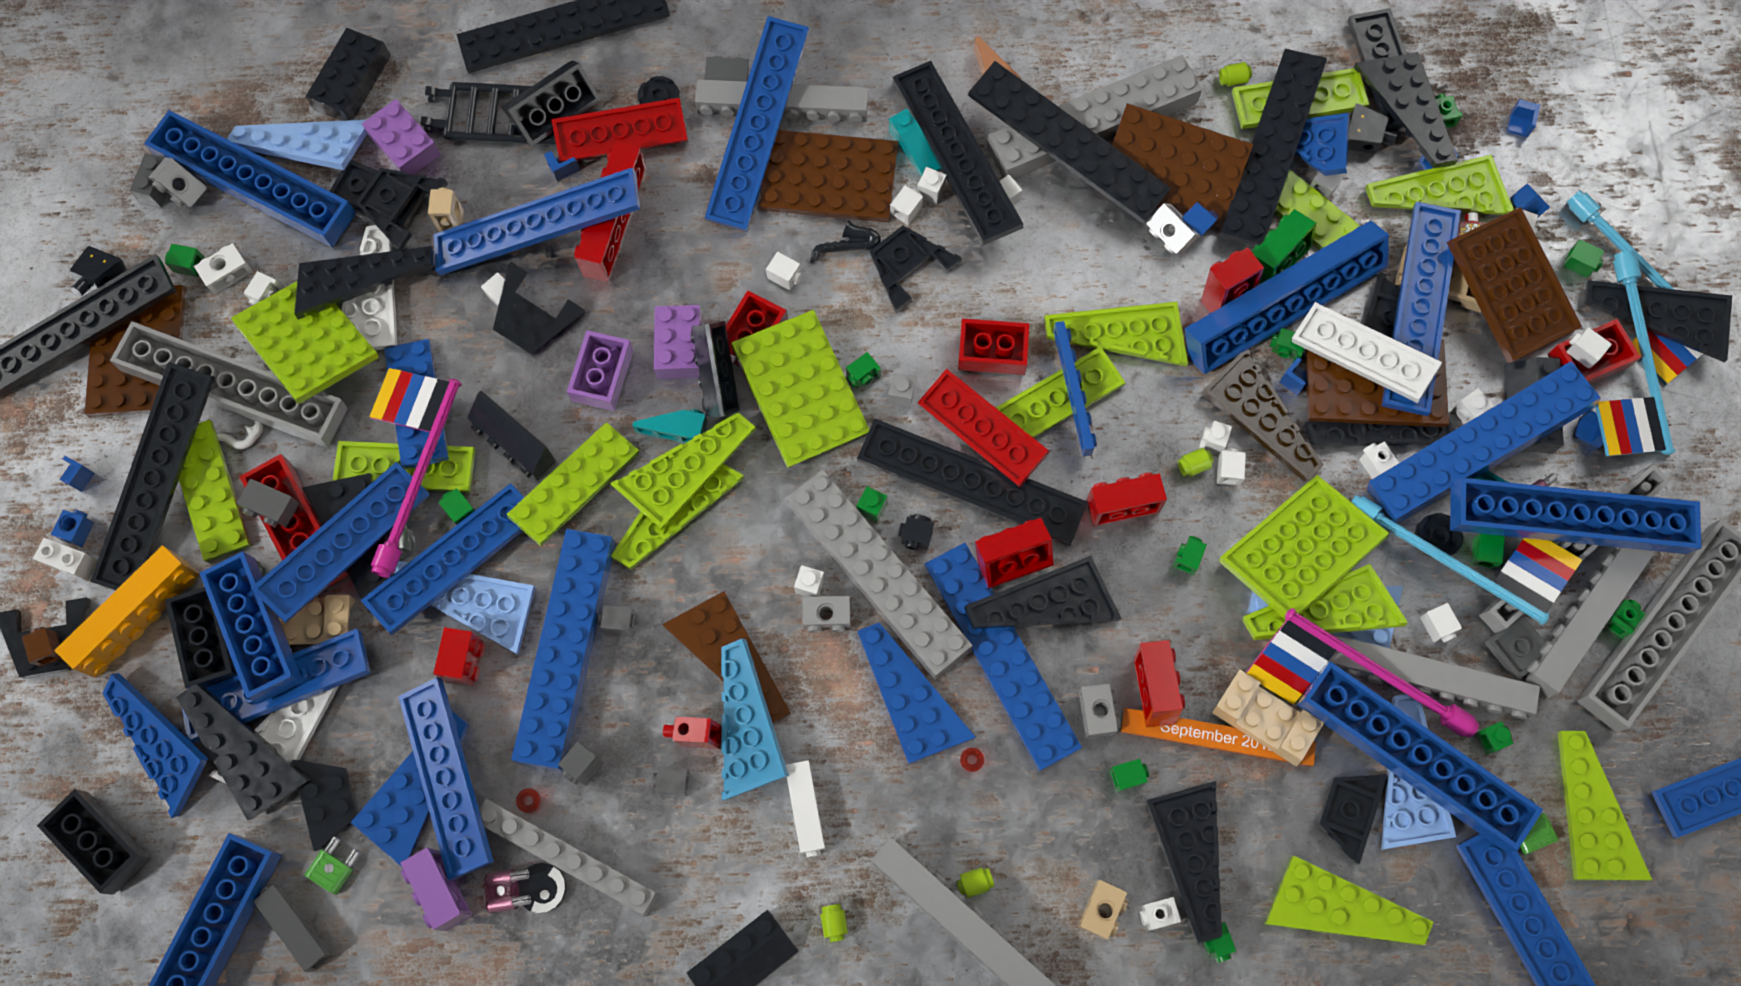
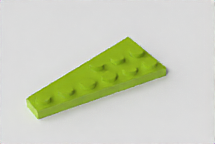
M1492 154L1457 162L1451 166L1427 169L1369 183L1365 187L1372 207L1413 210V206L1417 201L1461 210L1462 213L1504 215L1514 210Z
M1177 301L1044 315L1046 338L1048 340L1055 341L1053 333L1055 322L1064 321L1066 329L1069 328L1071 332V342L1069 344L1094 349L1102 347L1104 351L1185 367L1188 365Z
M738 412L714 425L712 429L694 436L692 440L683 445L676 446L651 460L649 464L638 470L631 471L629 475L610 484L663 530L756 428Z
M723 464L663 530L640 511L612 553L611 558L632 570L744 479V475Z
M1371 564L1347 573L1301 614L1329 633L1405 627L1408 623ZM1270 606L1243 616L1242 619L1253 640L1272 639L1286 621Z
M1559 731V751L1574 880L1651 881L1650 873L1586 731Z
M1293 855L1288 863L1264 925L1425 945L1434 922Z

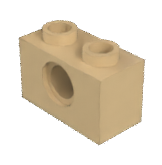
M448 188L431 189L428 214L438 231L441 232L462 225L464 209L454 191Z
M1102 880L1096 881L1078 928L1104 940H1108L1109 936L1114 937L1119 923L1116 922L1119 912L1124 913L1129 901L1125 899L1127 892ZM1101 904H1106L1110 907L1111 914L1108 918L1100 916L1098 909Z

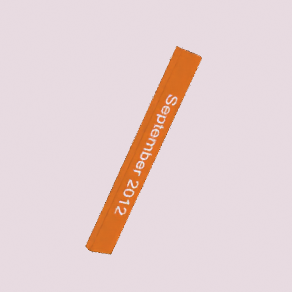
M1129 708L1123 709L1120 733L1290 763L1235 727L1178 717L1175 725L1146 727L1143 711ZM1313 741L1303 760L1298 765L1314 766L1316 742Z

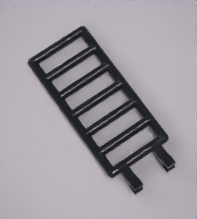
M452 82L449 89L426 86L425 95L428 96L429 102L448 101L445 120L421 116L420 124L424 126L426 133L443 131V137L447 140L528 144L521 135H516L517 130L510 120L507 134H495L500 93L513 94V99L531 86ZM458 91H470L465 132L452 131ZM479 92H492L486 133L474 132ZM554 132L550 134V137L547 136L536 145L556 146Z

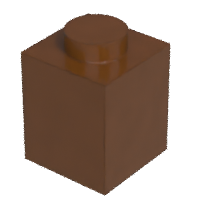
M39 627L31 630L30 634L22 636L29 663L42 667L62 659L54 651L60 645L57 632L45 627Z

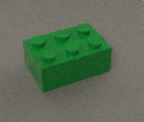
M1296 209L1289 215L1286 214L1282 217L1279 226L1275 230H1270L1265 237V241L1261 245H1256L1252 250L1254 256L1264 267L1259 284L1290 268L1304 257L1313 246L1317 222Z

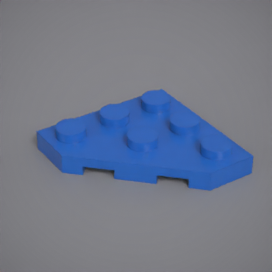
M1343 113L1308 118L1295 154L1324 176L1347 173L1349 114Z

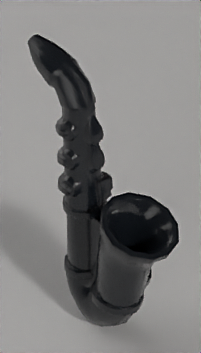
M848 220L842 238L847 237L849 240L816 245L811 253L810 263L817 260L820 253L871 250L881 242V236L872 228L859 227Z

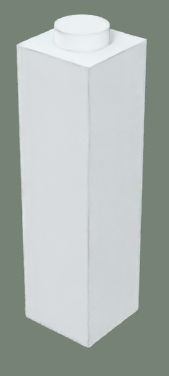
M809 760L787 764L786 768L789 774L787 781L801 855L806 854L807 858L820 856L821 851L826 849Z

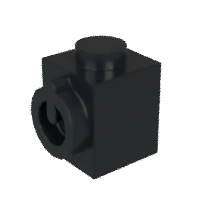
M913 514L909 515V517L907 516L906 522L901 523L898 536L902 537L901 544L905 545V548L918 551L919 548L929 550L934 522H931V519L924 515Z

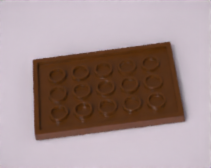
M1127 103L1112 146L1171 188L1157 206L1158 209L1163 204H1172L1183 215L1196 202H1199L1209 212L1212 210L1218 215L1217 220L1212 226L1222 229L1253 144Z
M779 130L763 179L759 208L761 211L889 223L898 141Z
M1521 207L1446 242L1507 363H1511L1582 327Z
M174 285L177 292L90 342L84 412L86 416L100 417L150 413L160 385L120 371L110 359L131 322L183 340L186 287L184 285Z
M1441 339L1438 359L1442 364L1436 373L1431 412L1428 416L1381 406L1384 392L1383 386L1306 349L1308 421L1447 427L1449 425L1444 339Z

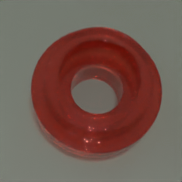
M973 747L965 749L960 756L961 766L969 772L980 770L984 764L983 753ZM969 756H974L977 762L970 764L967 759Z
M531 788L521 790L516 797V805L524 813L534 812L541 802L539 793ZM531 796L533 799L532 803L526 805L525 799Z

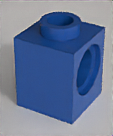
M63 509L51 535L61 541L83 547L94 522L87 518L88 514L74 509L73 512Z

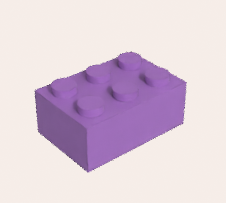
M397 99L361 123L368 136L398 171L414 175L441 155L434 141Z
M700 305L655 306L654 371L657 379L698 378L700 376L699 368L695 364L694 359L696 353L695 344L691 340L692 326L703 324Z
M586 330L567 389V394L572 402L615 411L634 352L630 340Z
M427 847L401 862L403 870H401L402 877L407 884H411L414 890L412 897L418 906H422L425 912L423 919L429 928L448 931L473 916L456 881H448L440 851Z

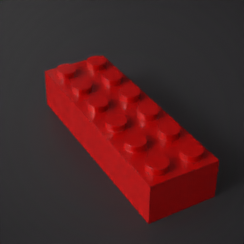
M615 141L613 148H610L608 151V163L606 168L602 169L601 178L633 168L636 172L639 192L647 168L641 147ZM631 213L582 228V239L580 245L575 247L574 258L583 277L609 282Z
M282 454L239 476L244 487L247 486L250 479H253L293 497L300 503L286 528L277 525L275 528L263 522L282 560L322 527L301 488L303 485L291 462ZM347 571L342 573L328 587L349 576Z

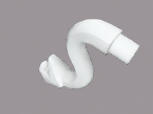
M254 421L256 424L252 427L245 425L248 436L244 440H237L232 435L224 432L217 433L219 441H224L232 448L246 449L260 438L263 432V424Z

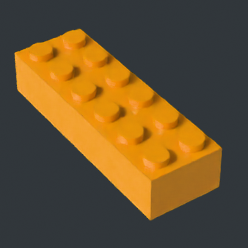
M162 545L54 651L72 669L96 678L108 669V665L113 660L123 655L126 648L134 640L139 639L151 623L156 622L161 617V613L167 608L165 599L182 594L186 589L195 584L200 574L183 557Z

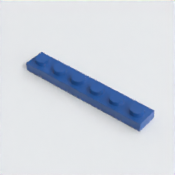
M1064 321L1055 322L1053 333L1083 457L1093 454L1094 447H1097L1095 434H1091L1089 427L1092 425L1090 413L1086 412L1084 406L1087 400L1085 392L1081 391L1079 385L1082 382L1079 370L1075 369L1076 353L1074 349L1070 348L1069 344L1071 342V332L1069 328L1066 329Z

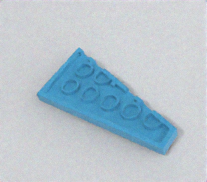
M740 639L721 647V673L724 678V692H722V701L724 702V715H722V753L724 754L722 778H724V792H722V801L729 800L789 776L746 639Z

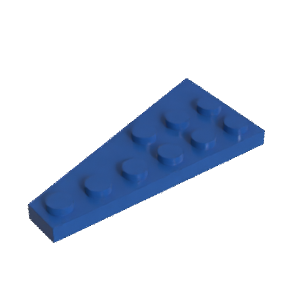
M880 623L857 631L908 764L976 739L974 734Z
M120 673L111 674L102 694L115 717L121 718L125 726L123 732L126 737L132 738L135 744L133 747L134 752L149 779H154L160 789L157 792L160 799H165L168 803L170 817H179L208 758Z
M452 711L461 743L469 724ZM413 751L350 822L401 867V862L408 859L413 849L416 848L423 826L427 823L430 816Z

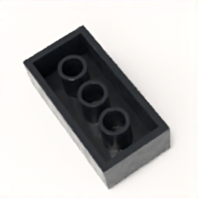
M346 27L305 96L312 108L341 121L354 120L391 57L385 43Z
M205 587L165 599L185 688L189 689L194 684L199 683L207 688L237 676L238 674Z
M74 789L37 825L100 894L114 895L150 859V856L86 791Z

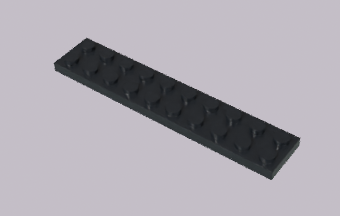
M575 0L456 35L465 67L469 74L670 17L666 0Z
M1284 49L1252 141L1253 146L1235 196L1230 203L1220 237L1253 246L1261 245L1265 241L1323 75L1327 58Z
M932 61L892 76L895 87L924 133L933 156L943 174H946L949 185L981 243L986 245L1023 229V222Z
M996 61L991 64L968 92V96L1143 224L1171 189Z
M154 254L1 344L0 395L177 292L161 258Z
M170 362L167 363L90 582L117 590L153 555L215 379L214 376Z
M874 419L857 457L858 462L1018 525L1024 524L1029 520L1042 518L1051 538L1068 545L1072 544L1088 504L1085 500L1029 478L1019 487L988 462L878 419Z

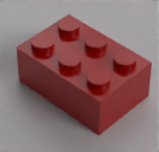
M1248 247L1242 251L1237 250L1233 252L1227 260L1223 262L1218 261L1210 267L1201 299L1209 313L1214 312L1258 286L1264 267Z
M747 290L726 324L732 364L741 368L731 347L732 342L788 320L787 310Z
M962 318L958 370L1025 375L1030 323Z
M1618 319L1592 329L1612 345L1590 369L1567 353L1568 349L1572 346L1569 343L1571 339L1558 344L1547 354L1549 358H1560V367L1572 361L1589 384L1625 370L1641 358Z
M1147 472L1139 475V478L1130 479V477H1123L1116 480L1115 483H1096L1091 487L1086 501L1088 502L1087 507L1092 526L1094 527L1160 513L1167 501L1160 473L1153 474L1152 472Z
M1042 518L1029 520L1024 524L1013 528H1006L1001 532L990 536H983L975 541L978 565L988 589L1054 566L1052 538Z
M1169 640L1140 643L1133 661L1146 727L1175 725L1178 717L1181 716L1183 708H1185V698L1183 694H1180L1178 687L1181 683L1179 671H1175L1174 662H1176L1175 649L1170 647Z

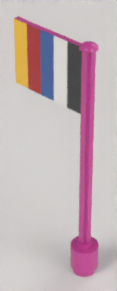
M389 368L369 416L371 419L430 432L389 539L385 541V544H379L371 563L373 567L371 572L378 576L390 578L391 573L395 572L402 551L398 550L399 540L458 388L462 385L457 379L452 378L445 381Z
M1294 608L1286 612V621L1245 672L1261 682L1262 686L1294 705L1334 653L1339 651L1439 714L1441 724L1459 736L1470 738L1479 727V722L1467 711L1455 704L1444 706L1295 612Z

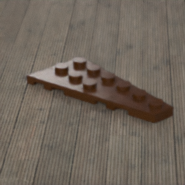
M725 591L662 624L667 631L723 682L721 647L740 639H746L772 723L775 724L791 715Z

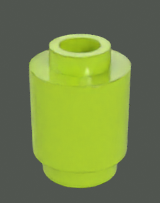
M1246 62L1225 65L1224 68L1219 69V79L1222 86L1230 87L1246 84L1249 82V78H1252L1251 66L1247 65Z
M1202 447L1182 455L1181 459L1177 460V463L1184 477L1188 475L1192 477L1211 469V463H1214L1211 452L1209 450L1206 451Z
M980 867L959 874L960 880L956 881L959 892L962 895L965 894L967 899L989 892L990 888L995 887L989 868L982 869Z
M841 904L822 907L820 918L824 939L829 938L830 943L845 940L844 935L849 933L845 911L842 910Z

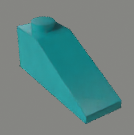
M906 108L889 118V133L895 141H898L899 147L922 177L926 167L940 171L941 168L928 146L924 133Z
M690 409V411L680 410L634 421L632 426L637 434L686 443L692 440L694 436L700 433L703 434L706 431L708 421L702 411Z

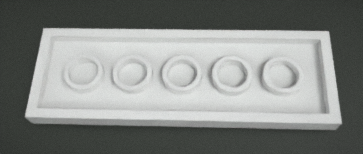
M1316 302L1292 337L1293 343L1416 403H1419L1442 362Z

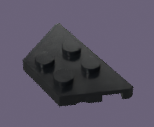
M1380 272L1377 276L1363 325L1383 335L1392 337L1400 287L1393 285L1386 278L1387 275Z
M295 759L291 760V763L295 765V768L301 774L311 779L310 782L299 788L298 791L315 852L323 848L329 840L342 831L356 817L358 809L347 768Z
M1387 774L1336 777L1331 779L1317 825L1354 864L1358 865L1361 862L1388 776Z

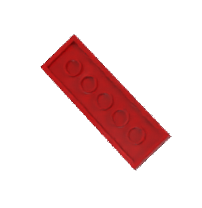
M680 98L551 119L560 163L572 157L579 161L607 156L609 149L613 148L615 141L640 146L641 150L688 142Z
M947 368L917 402L919 406L1019 487L1024 484L1050 453L1047 448Z

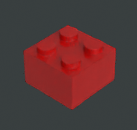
M444 627L433 674L438 678H442L445 683L473 687L474 682L478 680L480 675L478 664L480 658L484 656V641L472 631Z

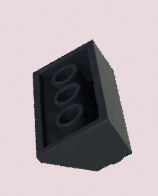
M571 60L501 107L512 125L529 146L532 147L554 132L551 119L580 115L601 101V98L580 63Z
M725 321L692 326L691 340L695 344L696 353L694 359L695 364L699 368L700 376L698 377V383L703 392L702 407L706 411V416L724 417L740 411Z
M1534 357L1505 364V400L1559 369L1560 358ZM1563 427L1521 452L1555 453L1564 445Z
M479 391L467 417L472 423L470 428L479 436L484 434L488 438L486 442L495 450L500 448L504 452L502 456L511 464L516 462L521 466L519 471L527 478L532 476L538 481L556 462L547 446L483 391Z
M767 909L686 974L695 986H756L799 952V950Z

